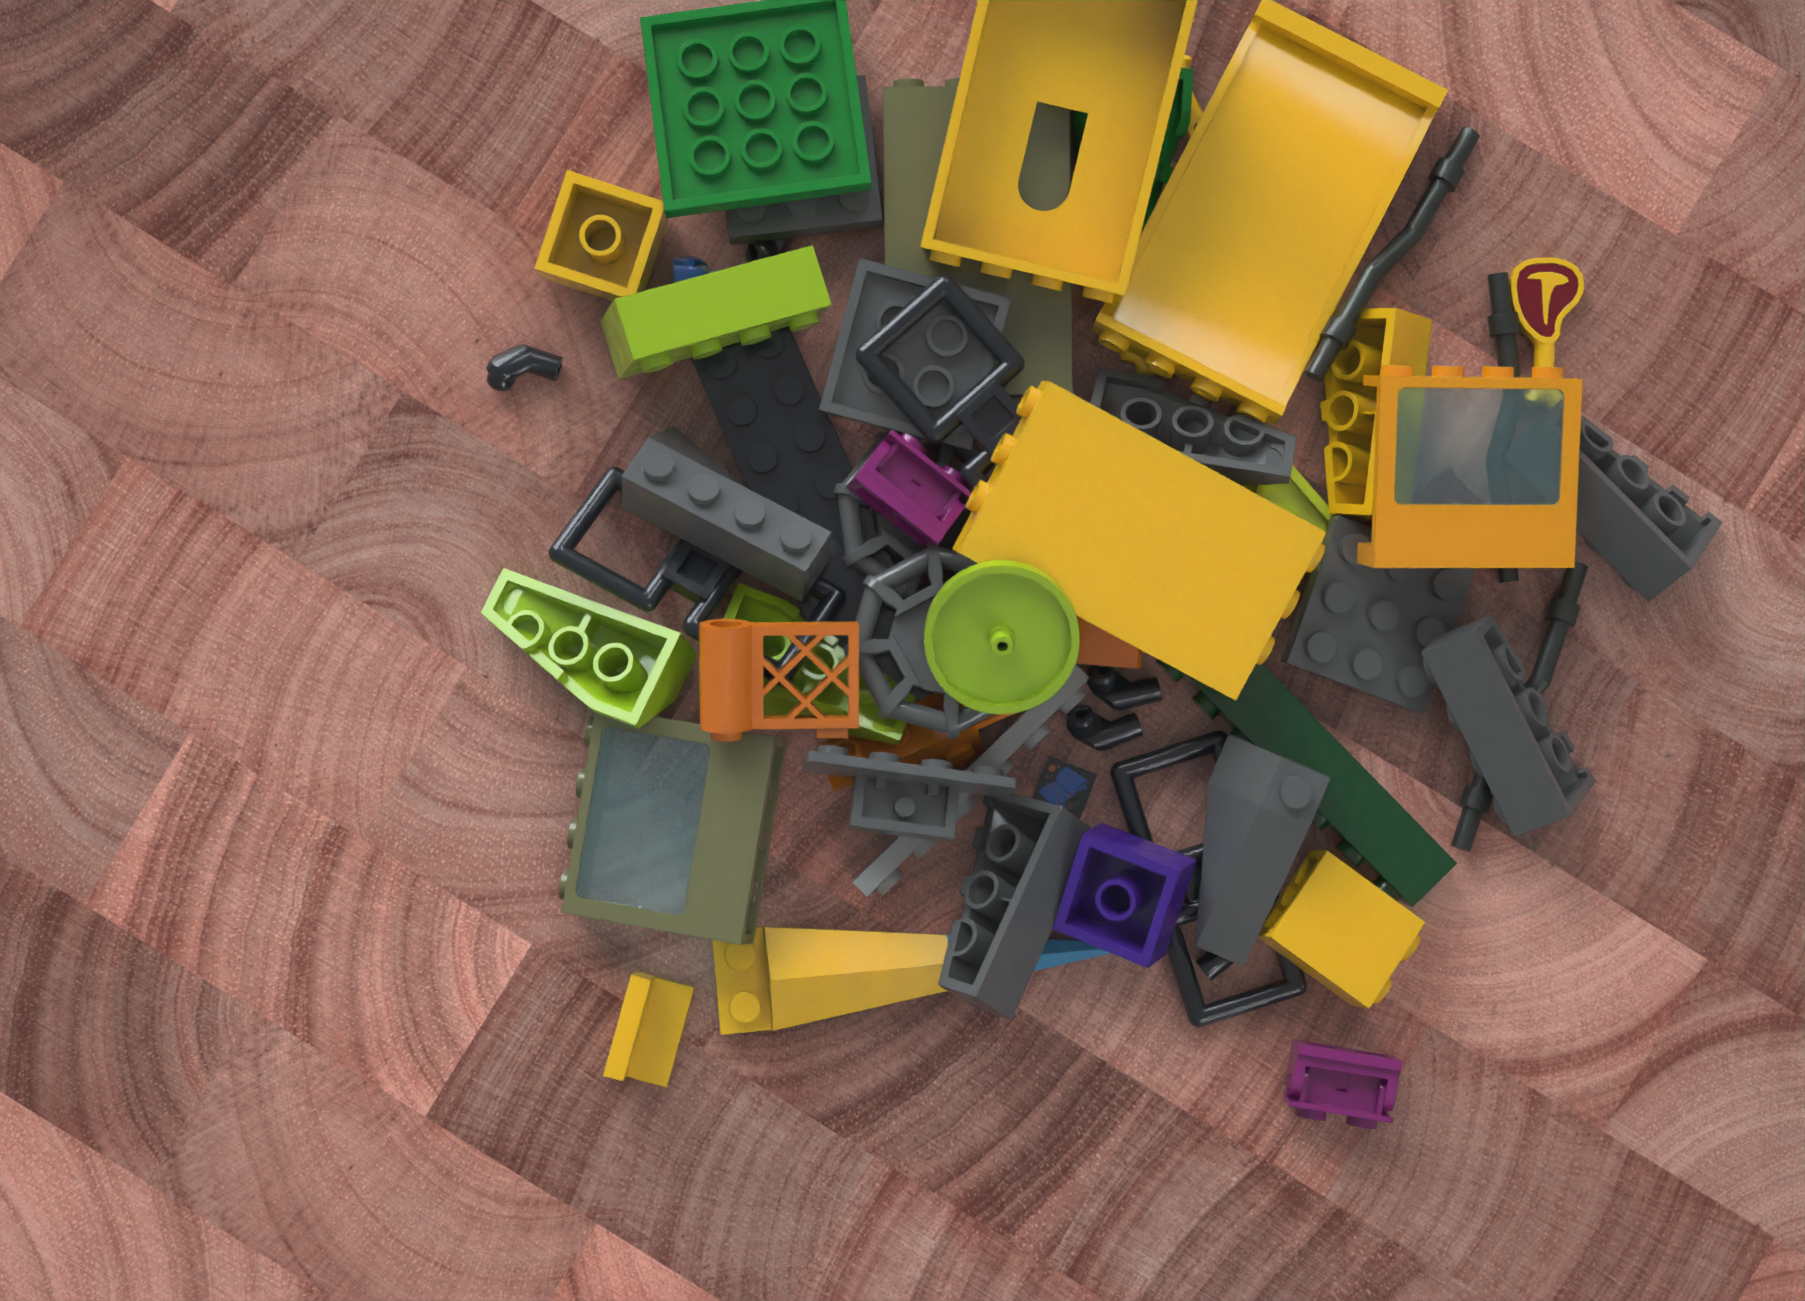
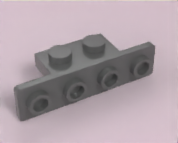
M820 745L817 747V751H808L803 759L802 771L853 778L848 829L950 843L955 839L959 792L1008 798L1016 790L1017 778L1005 777L1004 770L997 767L975 766L972 772L952 770L951 762L938 759L921 760V765L900 763L901 757L899 755L886 752H872L869 754V758L848 756V749L833 745Z

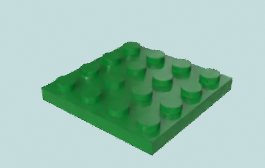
M761 0L640 17L666 218L872 190L846 0Z

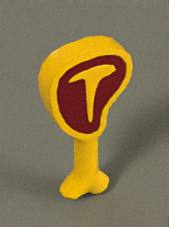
M1533 258L1520 262L1511 270L1509 286L1512 311L1518 312L1520 331L1534 345V367H1554L1555 345L1560 336L1562 320L1580 301L1584 292V280L1578 267L1569 261L1558 258ZM1529 389L1523 395L1521 404L1526 408L1540 405L1547 411L1559 399H1562V396L1556 389Z

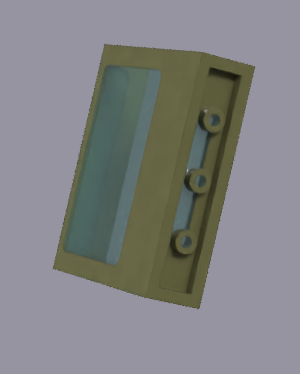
M595 713L594 717L591 716L587 721L584 733L585 746L589 747L586 768H581L576 781V796L580 798L578 816L572 820L567 835V846L569 849H572L569 870H564L559 883V898L563 900L561 913L738 945L754 943L788 738L742 732L741 740L720 742L712 740L710 733L702 731L698 723L654 717L637 729L598 713Z

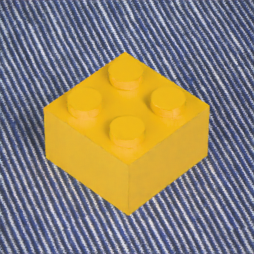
M567 170L534 269L542 279L610 301L645 291L669 218L665 216L663 201Z

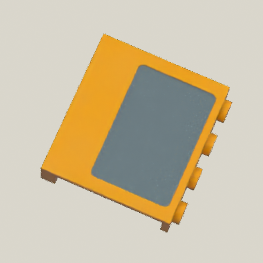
M1382 365L1381 375H1363V386L1377 387L1372 541L1358 542V564L1372 568H1574L1583 379L1564 378L1563 367H1532L1531 377H1514V367L1482 366V376H1464V366H1432V376H1413L1414 366Z

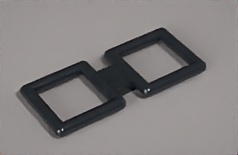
M940 275L860 345L855 352V357L858 363L930 443L939 444L943 442L958 427L963 425L982 446V449L966 462L960 470L962 480L973 491L980 480L988 482L989 477L986 473L996 465V463L991 461V457L998 442L1005 433L1012 436L1022 418L1016 414L1018 405L1003 388L1022 372L1025 362L1023 357L949 275ZM944 300L999 364L936 419L881 355Z
M616 466L609 467L549 548V558L554 563L644 612L653 611L669 589L691 600L695 605L683 620L682 630L686 635L699 642V624L710 620L743 571L679 538L645 588L574 550L617 490L622 492V475L625 471ZM818 576L808 593L820 599L806 622H831L845 601V591L836 584ZM813 636L798 637L806 644ZM792 642L780 661L764 653L763 655L780 670L800 649ZM806 655L785 675L790 681L793 680L807 659ZM763 666V677L769 680L773 675ZM780 682L777 683L779 686H784Z
M1216 730L1116 762L1112 765L1110 775L1130 834L1153 842L1133 778L1208 754H1212L1216 764L1227 738L1225 732ZM1203 843L1176 851L1197 860L1186 892L1188 902L1182 904L1167 950L1189 1022L1194 1027L1200 1028L1303 995L1307 990V982L1303 970L1275 950L1284 979L1205 1004L1181 929V925L1197 921ZM1277 895V897H1276V899H1275V901H1274V903H1273V906H1274V904L1276 903V901L1278 900L1279 895Z

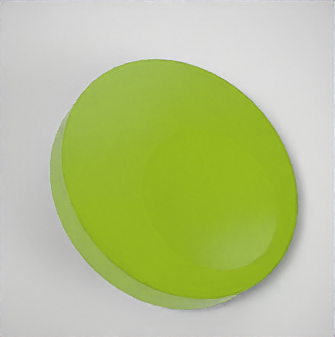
M986 561L960 571L938 591L926 616L924 627L925 655L934 678L942 689L957 702L983 713L1014 714L1032 709L1044 703L1065 684L1074 669L1079 652L1080 635L1077 616L1066 592L1047 573L1018 561Z

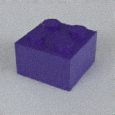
M1100 823L1082 834L1053 930L1149 968L1167 953L1197 860L1105 823Z

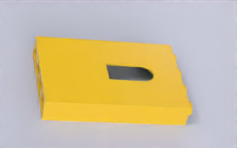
M978 0L920 245L922 248L931 250L929 260L960 267L962 257L982 262L980 272L1011 279L1013 269L1033 274L1032 285L1062 291L1064 281L1084 286L1082 297L1107 303L1113 302L1114 294L1126 296L1198 0ZM1037 102L1088 113L1069 194L1059 207L1049 211H1039L1028 206L1021 198L1018 189L1019 176Z

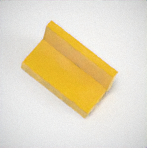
M639 971L631 974L603 1076L619 1081H624L626 1077L667 1088L695 987Z

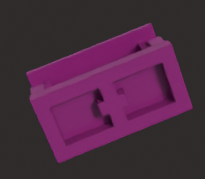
M892 430L880 441L846 485V488L923 549L926 548V543L936 546L961 514L972 492L966 488L967 484L962 480L960 473L946 465L940 468L925 456L927 450L916 438L907 433L899 435Z
M1292 1039L1283 1100L1289 1106L1296 1107L1295 1115L1298 1117L1325 1121L1327 1113L1347 1116L1346 1124L1377 1129L1378 1121L1393 1123L1394 1118L1387 1112L1393 1111L1403 1061L1393 1055Z

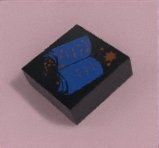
M1048 756L1032 798L1063 806L1080 819L1097 774Z

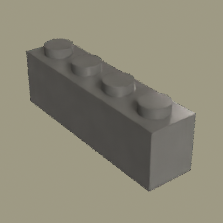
M1559 399L1520 433L1502 455L1511 464L1513 471L1521 479L1528 481L1547 500L1548 505L1556 503L1558 499L1562 399ZM1581 415L1576 530L1584 537L1586 544L1591 550L1601 554L1620 573L1622 580L1628 587L1638 591L1649 602L1692 569L1723 522L1710 512L1701 517L1687 507L1685 504L1688 503V495L1674 485L1665 490L1649 478V466L1635 455H1619L1612 449V437Z
M675 426L649 437L622 475V508L800 601L804 600L828 562L831 531L746 488Z
M1490 614L1437 636L1421 652L1424 657L1423 666L1425 673L1432 684L1438 685L1447 703L1446 711L1450 723L1455 730L1462 732L1470 748L1471 764L1475 772L1480 777L1485 778L1493 794V806L1499 819L1508 824L1513 836L1516 837L1570 817L1596 780L1588 767L1578 770L1571 760L1569 753L1574 751L1575 746L1566 732L1561 731L1555 734L1548 723L1547 715L1549 705L1540 691H1536L1532 687L1526 689L1521 681L1525 676V668L1492 615Z
M1013 793L1008 798L984 795L982 804L988 807L984 826L976 827L972 847L978 851L972 875L964 876L960 895L965 899L963 913L960 919L953 921L938 983L939 986L970 1006L1012 1020L1053 929L1082 834L1091 829V827L1063 806Z

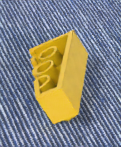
M1364 308L1354 325L1357 332L1346 350L1339 351L1324 377L1326 400L1320 402L1321 421L1327 422L1329 445L1324 448L1330 514L1363 522H1372L1377 387L1363 386V375H1381L1382 365L1414 366L1413 376H1426L1432 319L1399 308ZM1335 309L1332 316H1337L1340 309ZM1406 387L1402 388L1398 393L1394 493L1395 501L1398 504H1410L1424 388Z

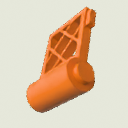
M713 619L701 622L699 624L700 729L709 732L712 740L720 742L741 740L742 732L751 729H816V739L848 738V729H859V622H749L739 619ZM826 635H848V654L833 669L812 651ZM763 636H787L800 650L778 670L763 655ZM798 636L813 637L805 644ZM805 655L826 674L806 696L785 676ZM763 666L773 675L764 685ZM847 666L848 685L838 676ZM833 681L848 696V715H825L812 701ZM778 682L783 684L800 701L786 715H763V697ZM806 707L814 715L798 714Z

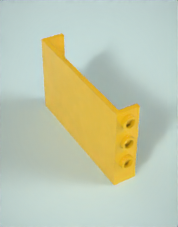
M1041 381L1038 388L1030 386L1023 395L1016 410V414L1022 417L1012 436L1005 433L992 454L991 461L997 464L987 483L980 480L976 484L967 501L965 508L972 512L952 549L977 563L993 560H1012L1026 563L1042 570L1052 577L1066 592L1073 604L1076 616L1224 695L1237 700L1255 664L1262 665L1270 655L1275 643V638L1271 635L1280 618H1288L1294 610L1300 597V591L1296 590L1304 573L1306 571L1311 573L1320 562L1325 551V545L1321 542L1327 532L1050 381Z

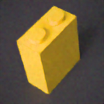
M1310 850L1270 910L1258 938L1351 1006L1369 1009L1372 1004H1378L1389 992L1393 982L1390 976L1400 961H1406L1415 952L1421 940L1418 934L1426 922L1328 850Z

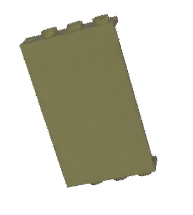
M960 78L946 80L945 86H924V81L920 79H899L893 82V87H883L885 265L937 278L940 275H949L959 285L1011 298L1002 335L1023 357L1025 366L1022 372L1003 389L1017 405H1019L1027 389L1030 386L1038 388L1041 381H1050L1073 394L1071 283L1064 281L1062 291L1031 284L1033 274L1014 269L1011 279L980 272L982 262L962 257L960 267L929 260L931 250L920 247ZM1037 102L1018 181L1021 198L1028 206L1035 210L1049 211L1059 207L1066 200L1070 191V109ZM996 359L993 368L999 364V362Z

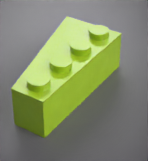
M811 245L614 299L600 323L618 380L639 373L658 371L671 366L674 362L690 357L692 359L708 357L722 351V347L740 341L742 346L758 343L770 338L772 331L789 326L790 332L808 329L820 323L819 316L832 303L814 247Z

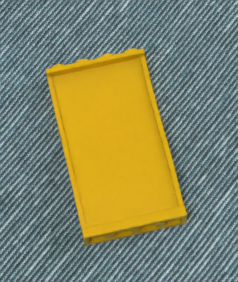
M1262 0L1140 235L1126 296L1114 294L1113 302H1105L1094 322L1091 332L1099 335L1098 342L1113 352L1124 355L1128 350L1146 359L1144 365L1160 376L1172 378L1173 374L1191 382L1190 389L1205 399L1218 402L1219 398H1222L1238 406L1236 411L1238 414L1241 413L1262 423L1267 421L1275 425L1283 415L1286 405L1320 339L1321 331L1340 301L1448 89L1272 0Z

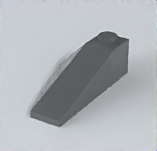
M1098 367L1091 398L1092 405L1241 486L1289 483L1296 443L1295 436L1241 413L1233 416L1221 413L1207 407L1208 399L1196 394H1192L1188 399L1164 388L1165 381L1151 375Z
M1228 733L1208 780L1195 946L1241 966L1245 965L1310 828L1331 779L1330 777Z

